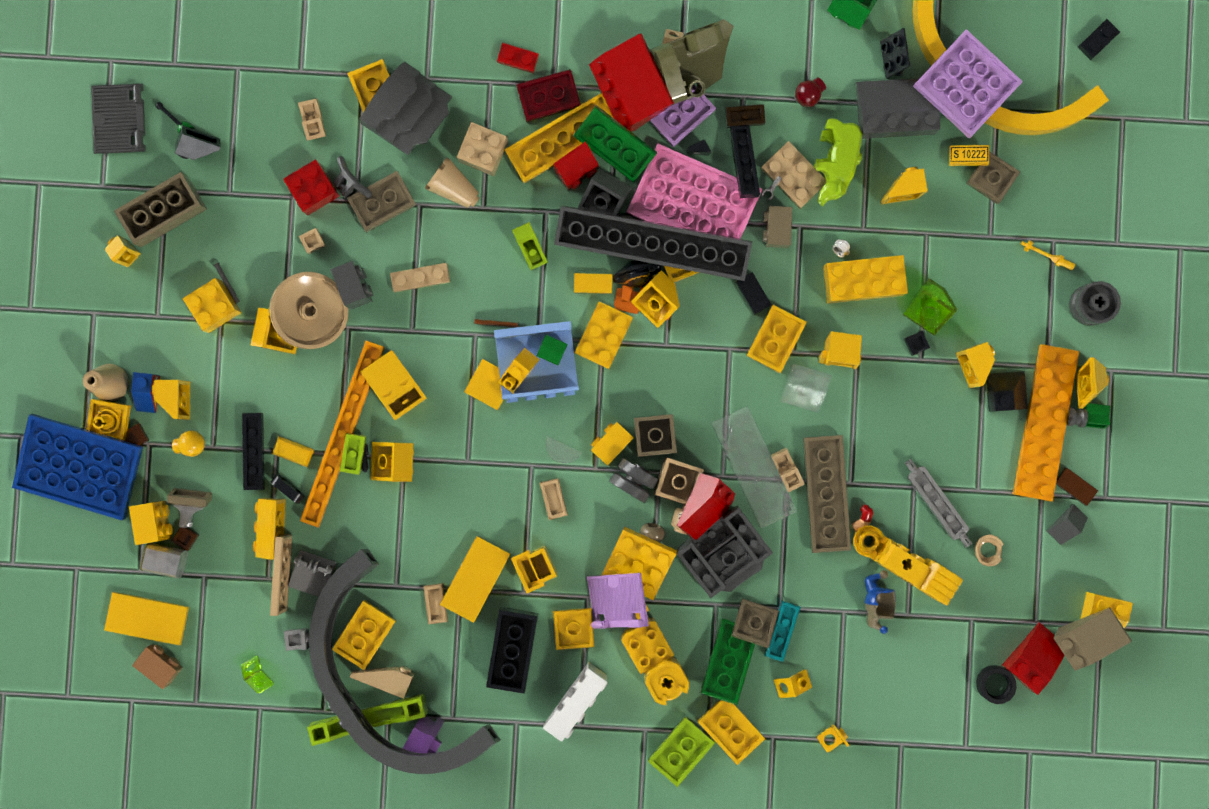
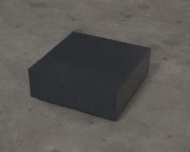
M923 331L904 338L911 356L930 348Z

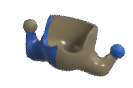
M885 570L866 577L864 581L868 593L864 601L867 611V624L871 628L880 630L882 634H886L888 628L881 626L878 620L893 619L896 608L895 590L880 588L877 584L879 579H886L888 577V572Z

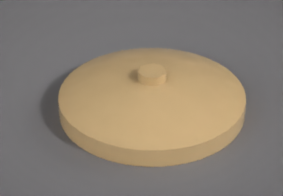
M301 272L294 274L281 282L271 297L269 313L275 331L284 341L297 348L317 349L327 346L341 335L346 326L348 307L344 306L336 283L320 273Z

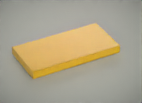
M476 536L440 605L474 623L504 568L510 553Z
M112 592L104 631L182 645L189 607Z

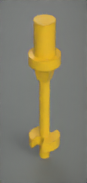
M1031 240L1028 243L1021 242V245L1025 246L1024 251L1028 252L1029 249L1050 258L1058 267L1063 266L1071 271L1075 267V263L1064 259L1062 255H1051L1032 246L1033 241Z

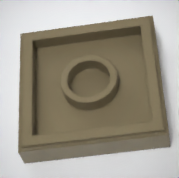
M989 151V165L977 166L966 184L998 205L1020 174V171Z
M742 598L731 636L769 648L779 610Z

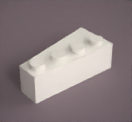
M588 662L545 721L543 729L561 742L564 738L568 739L574 731V725L577 722H581L585 716L584 712L586 709L594 704L597 699L596 696L608 684L607 675Z

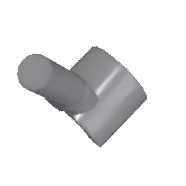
M777 176L769 189H765L762 192V196L765 192L771 193L768 201L773 198V191L782 179L780 176Z

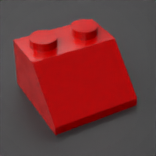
M586 142L554 163L555 173L567 190L570 188L576 189L582 184L581 181L583 179L593 177L599 169V164Z

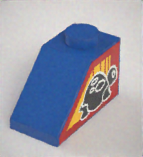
M133 372L131 393L136 411L156 413L157 402L152 394V386L154 380H160V375Z

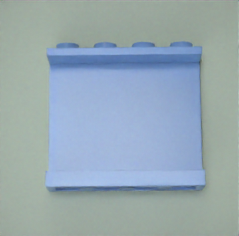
M571 321L494 330L500 379L524 348L536 356L545 335L568 344L559 365L539 358L540 360L514 394L501 385L502 400L512 403L518 402V398L523 397L526 398V401L536 400L537 396L545 395V398L556 397V393H564V396L575 395V391H579Z

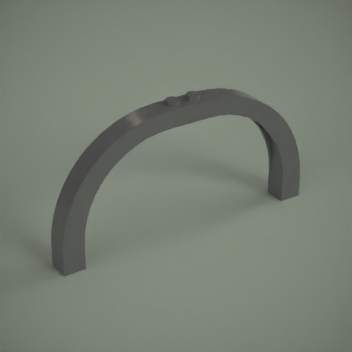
M360 549L329 578L318 597L310 623L309 652L311 665L319 688L329 703L330 710L339 718L341 727L347 730L353 740L367 754L393 769L415 774H435L458 768L475 760L501 741L490 724L480 728L458 746L446 751L419 753L405 750L387 741L371 726L341 681L332 650L335 619L348 592L364 576L379 565L369 549Z

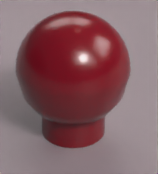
M816 77L813 81L806 80L801 82L795 90V98L801 106L812 107L821 99L822 92L826 90V85L819 77Z

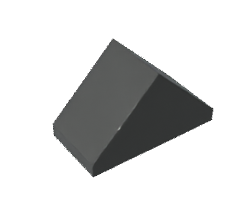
M1072 504L1047 532L1062 545L1082 533L1088 517Z

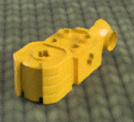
M863 526L854 535L853 545L860 555L871 558L943 605L948 606L951 601L950 599L953 598L963 582L962 578L929 558L923 559L917 554H909L908 548L887 538L875 526ZM867 536L872 537V543L869 546L864 544V539Z
M635 613V619H640V613ZM648 617L649 626L625 629L621 635V641L640 675L644 673L645 684L655 702L666 705L667 701L676 699L682 692L687 694L689 680L678 659L672 657L674 656L673 650L655 618ZM667 678L670 681L668 683H664L663 679Z

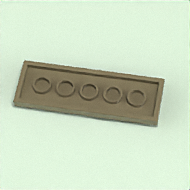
M843 435L803 438L812 553L851 550Z

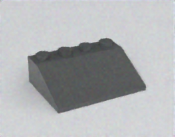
M920 78L856 82L858 126H860L862 131V139L935 135L940 130L939 110L913 87Z

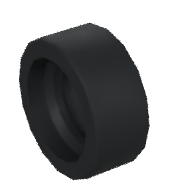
M997 665L982 669L976 680L977 690L980 695L994 704H1004L1010 701L1017 689L1013 674ZM995 673L1002 674L1007 680L1006 690L999 696L989 694L985 687L988 677Z

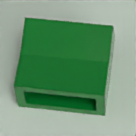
M545 335L536 356L559 365L568 344Z
M1088 403L1083 408L1088 412L1085 427L1106 429L1110 425L1109 405Z

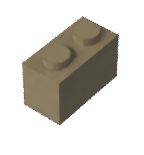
M769 206L763 214V223H766V230H763L762 240L766 242L765 247L789 248L791 246L792 207Z

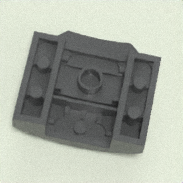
M403 62L376 92L362 114L360 123L406 155H409L416 145L427 143L439 125L449 115L447 104L452 99V96L421 75L420 71Z
M738 505L729 509L697 540L690 537L677 549V556L710 598L720 591L732 592L745 580L762 570L764 559L773 554Z

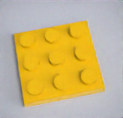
M624 527L602 575L641 573L644 597L654 600L677 554V550Z

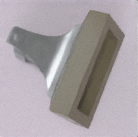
M174 488L167 495V502L173 504L180 511V528L192 527L193 514L202 510L212 500V492Z

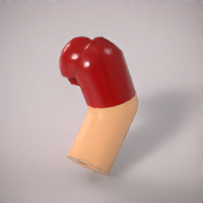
M863 505L860 508L862 513L861 519L851 524L855 532L859 528L868 526L871 523L874 512L869 505Z

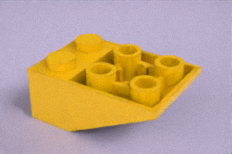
M392 350L360 371L394 420H397L427 399Z

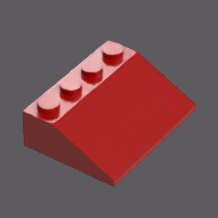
M642 33L603 53L589 64L613 118L631 132L637 130L674 104Z

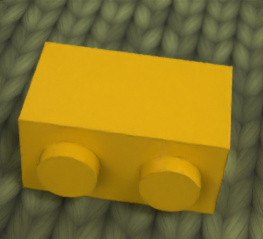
M611 422L604 429L606 434L602 438L598 436L591 444L593 447L591 451L607 466L634 438L618 422L615 424Z

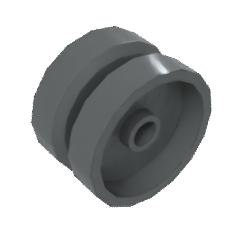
M1103 281L1092 282L1077 288L1069 301V309L1073 318L1080 324L1087 326L1106 323L1114 319L1119 313L1121 299L1117 289L1110 283Z
M623 458L618 468L627 474L626 477L619 473H613L609 482L641 502L646 503L650 494L641 487L642 484L650 489H654L659 480L650 475L649 471L636 463L632 464Z

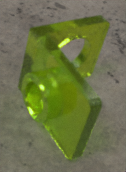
M258 656L241 665L243 680L257 694L274 685V682L262 671ZM255 663V667L251 671H247L249 665Z

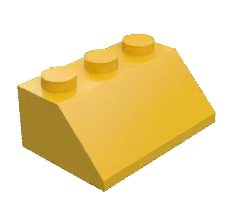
M259 498L258 502L255 503V513L257 514V521L254 523L256 541L253 542L255 557L274 560L275 537L283 535L285 529L286 499Z

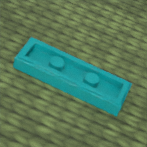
M781 600L770 646L766 648L764 656L781 662L784 661L801 608L800 606Z

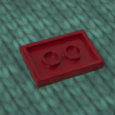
M571 69L516 84L526 122L569 111L581 105Z

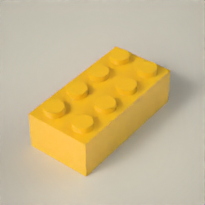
M904 255L826 263L823 266L827 304L897 297L908 294Z

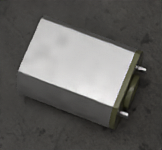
M148 543L144 547L140 570L179 579L184 574L188 551Z

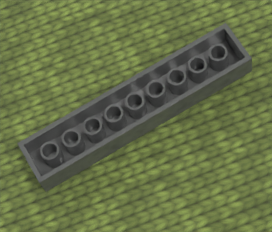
M561 206L554 245L745 281L753 241L575 207Z

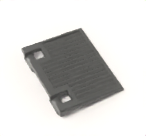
M143 84L91 86L94 154L146 151V145L143 144V136H145L144 100L141 98V91H144ZM130 91H133V100H131ZM132 136H135V145H132Z

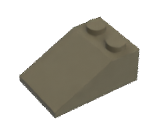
M1110 607L1059 627L1054 636V640L1075 671L1094 664L1132 641Z

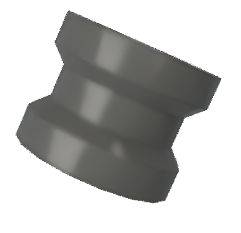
M1069 407L1066 425H1077L1084 428L1088 419L1087 410H1076L1073 407Z

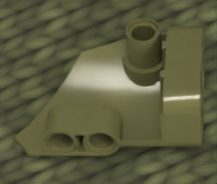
M725 19L686 33L684 37L649 49L674 104L692 97H701L708 87L722 78L726 50L734 27ZM697 83L696 91L692 92V85Z

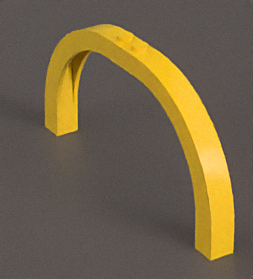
M913 0L915 34L926 60L932 66L947 50L936 29L933 11L934 0ZM1097 85L1074 103L1053 112L1027 114L1011 111L1000 106L987 119L985 124L1004 132L1020 135L1053 133L1078 123L1108 102L1109 99Z

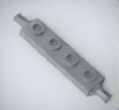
M912 459L907 460L905 464L911 471L907 477L951 539H960L965 548L971 545L972 542L966 535L969 527L924 466L917 468Z

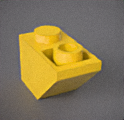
M524 348L510 364L498 383L514 394L540 359Z

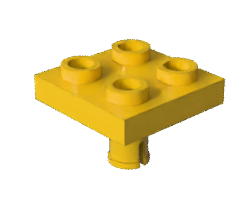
M91 399L86 430L125 441L131 405Z

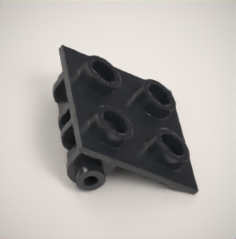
M905 28L880 41L886 78L893 75L901 76L904 69L910 67Z

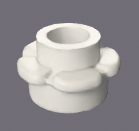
M838 239L832 247L834 253L839 257L850 254V245L845 240Z

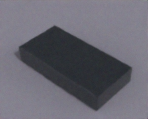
M753 272L746 275L745 281L737 280L735 282L754 315L771 306L769 299Z

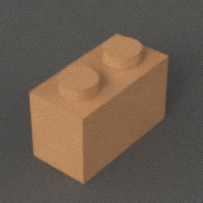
M152 644L144 649L132 666L158 687L164 689L171 684L183 667L179 665L180 662L176 658L166 655L162 647Z

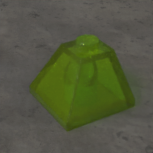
M929 278L919 289L903 315L935 336L954 315L957 308L946 289Z

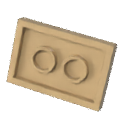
M789 141L760 168L773 182L777 176L782 178L777 186L799 209L819 192L826 183V179L814 169V166Z

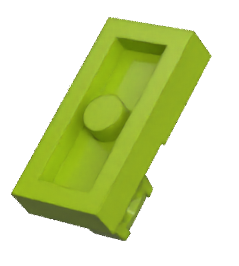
M346 433L340 472L360 475L366 436Z

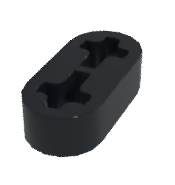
M276 474L270 481L272 485L297 504L305 497L299 489L279 474Z

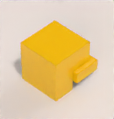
M831 331L825 340V347L819 356V363L828 366L836 365L857 369L861 363L862 335Z
M546 546L532 552L527 550L511 558L527 594L545 586L544 582L557 577V570Z

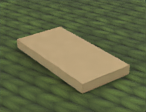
M283 534L275 537L270 616H278L287 611L292 534Z

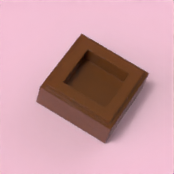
M188 527L179 528L171 541L182 549L189 551L199 537V534Z

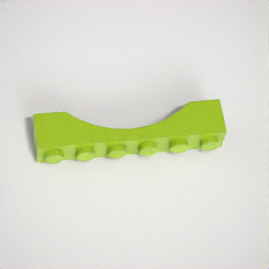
M424 693L361 709L373 728L423 718L429 712ZM337 716L314 721L307 726L311 746L349 735L347 730L341 727Z

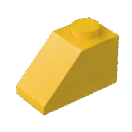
M118 235L110 239L107 244L108 246L105 248L113 262L129 267L141 254L125 238Z

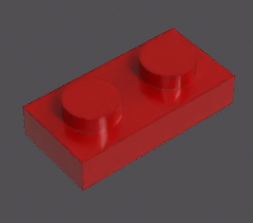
M502 43L497 63L534 74L539 53Z

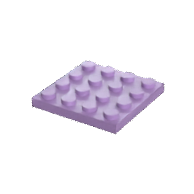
M966 29L913 87L962 133L970 138L1023 81Z

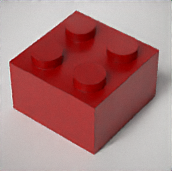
M316 159L283 178L302 212L307 216L340 197L324 168Z

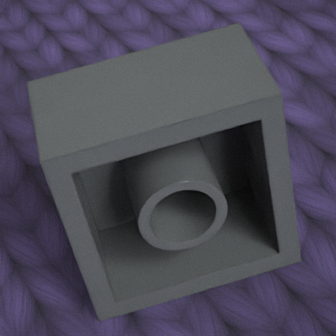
M351 261L330 269L344 306L352 310L373 302L371 296H374L371 286L365 282L367 275L363 267Z

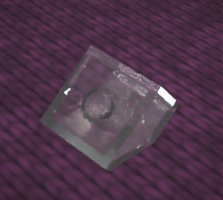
M796 364L791 365L781 402L818 413L826 396L832 375Z

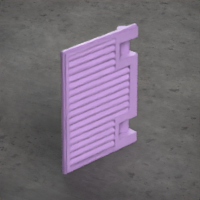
M641 573L587 576L593 615L591 627L593 629L613 627L641 628L649 626ZM635 613H640V619H635ZM599 614H604L605 620L600 621Z

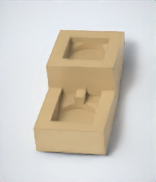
M318 99L299 102L298 106L307 141L325 137V128Z
M787 448L769 456L787 493L805 484Z

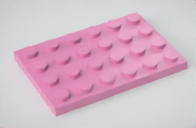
M657 143L655 148L657 154L648 164L626 214L643 221L741 239L759 197L740 198L736 177Z

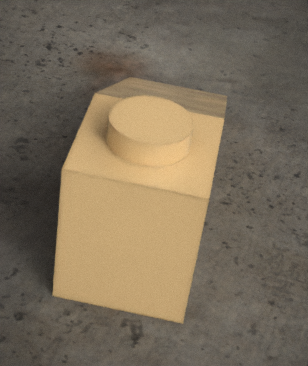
M405 666L354 670L350 678L404 699L415 673H412L411 669Z

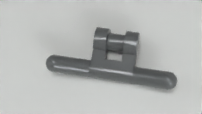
M339 156L337 162L341 173L333 182L335 187L341 190L344 198L352 196L354 189L365 197L370 198L372 192L358 182L347 168L344 157Z

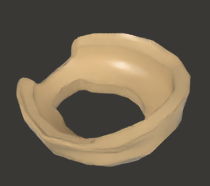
M985 535L975 544V556L982 565L988 567L995 566L1002 560L1001 553L1004 544L997 536ZM989 542L996 546V555L984 557L981 554L980 549L984 543Z

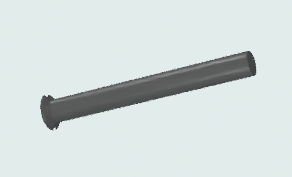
M220 262L214 264L213 266L218 271L236 304L239 303L240 300L221 269Z

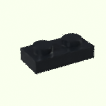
M1106 19L1078 48L1092 60L1120 31Z

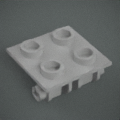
M300 550L298 557L296 556L294 560L295 567L288 587L319 597L322 589L333 575L337 562Z

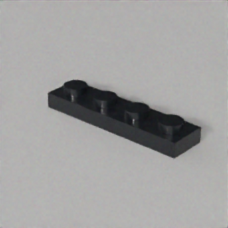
M750 125L731 126L730 137L740 198L759 197L760 189Z
M242 413L243 490H264L263 413Z

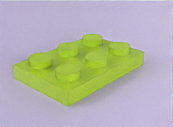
M685 716L651 755L648 762L678 787L715 744V741Z

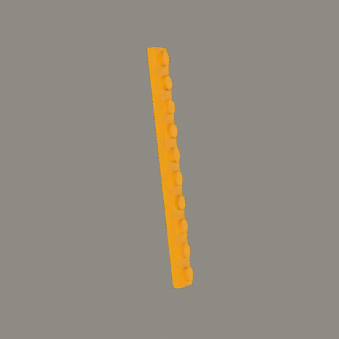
M365 341L300 519L301 522L315 527H320L340 472L346 433L354 434L370 390V385L360 371L382 357L385 349L383 346Z

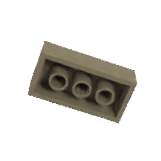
M180 172L114 210L132 243L143 247L207 210L190 178Z

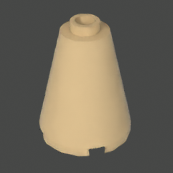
M448 157L425 187L426 190L466 208L470 205L474 207L480 199L477 196L479 192Z
M104 364L87 372L83 377V385L98 399L113 402L121 399L126 394L127 387H129V378L123 368L115 364Z

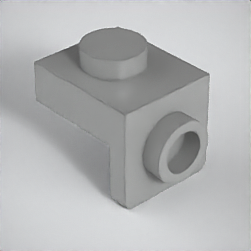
M309 628L285 630L286 651L307 650L309 648Z

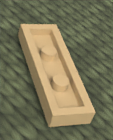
M447 263L390 273L394 293L450 283Z

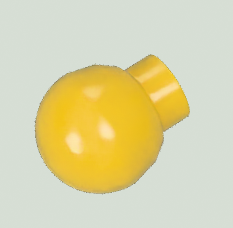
M193 430L182 433L179 438L172 441L173 451L176 454L182 453L188 457L198 456L205 448L204 437L199 432Z

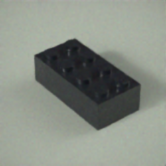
M505 607L499 609L486 684L487 688L525 694L539 613Z

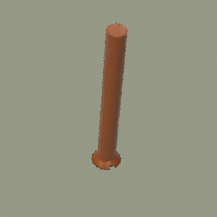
M475 319L474 324L506 327L519 326V322L514 323Z

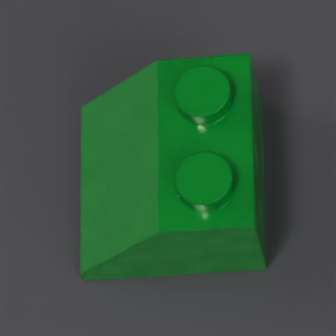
M833 0L827 11L834 18L847 22V25L851 28L860 30L877 0Z

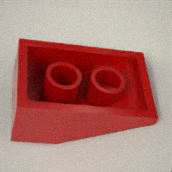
M700 473L677 526L692 539L697 540L728 511L734 501L735 493L721 479Z
M1040 622L1002 664L1017 680L1037 695L1051 681L1065 656L1054 640L1055 635Z

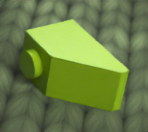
M529 222L512 230L530 271L548 263Z

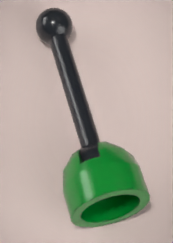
M161 102L156 103V108L162 110L177 124L178 133H180L182 125L195 130L194 126L189 122L178 121L163 107Z

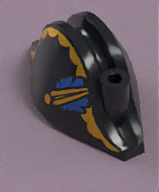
M632 260L624 265L612 278L616 284L640 288L647 285L662 269L661 265Z

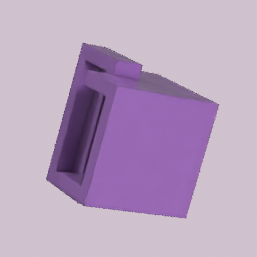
M428 717L419 718L403 749L419 753H436L442 743L436 739V736L445 721L439 717L436 722Z

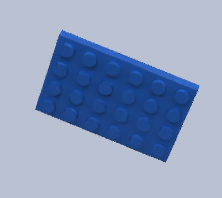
M30 414L12 488L108 517L124 520L126 519L143 446Z

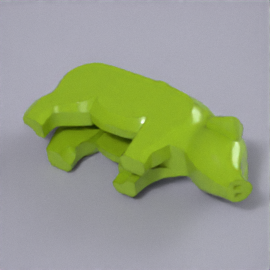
M830 118L825 125V129L828 130L821 132L820 142H828L832 145L827 158L816 159L814 169L824 173L826 183L821 188L817 199L821 206H824L828 201L838 200L846 194L847 188L854 177L856 166L861 162L862 154L859 151L862 142V131L860 126L855 123H842L838 119Z

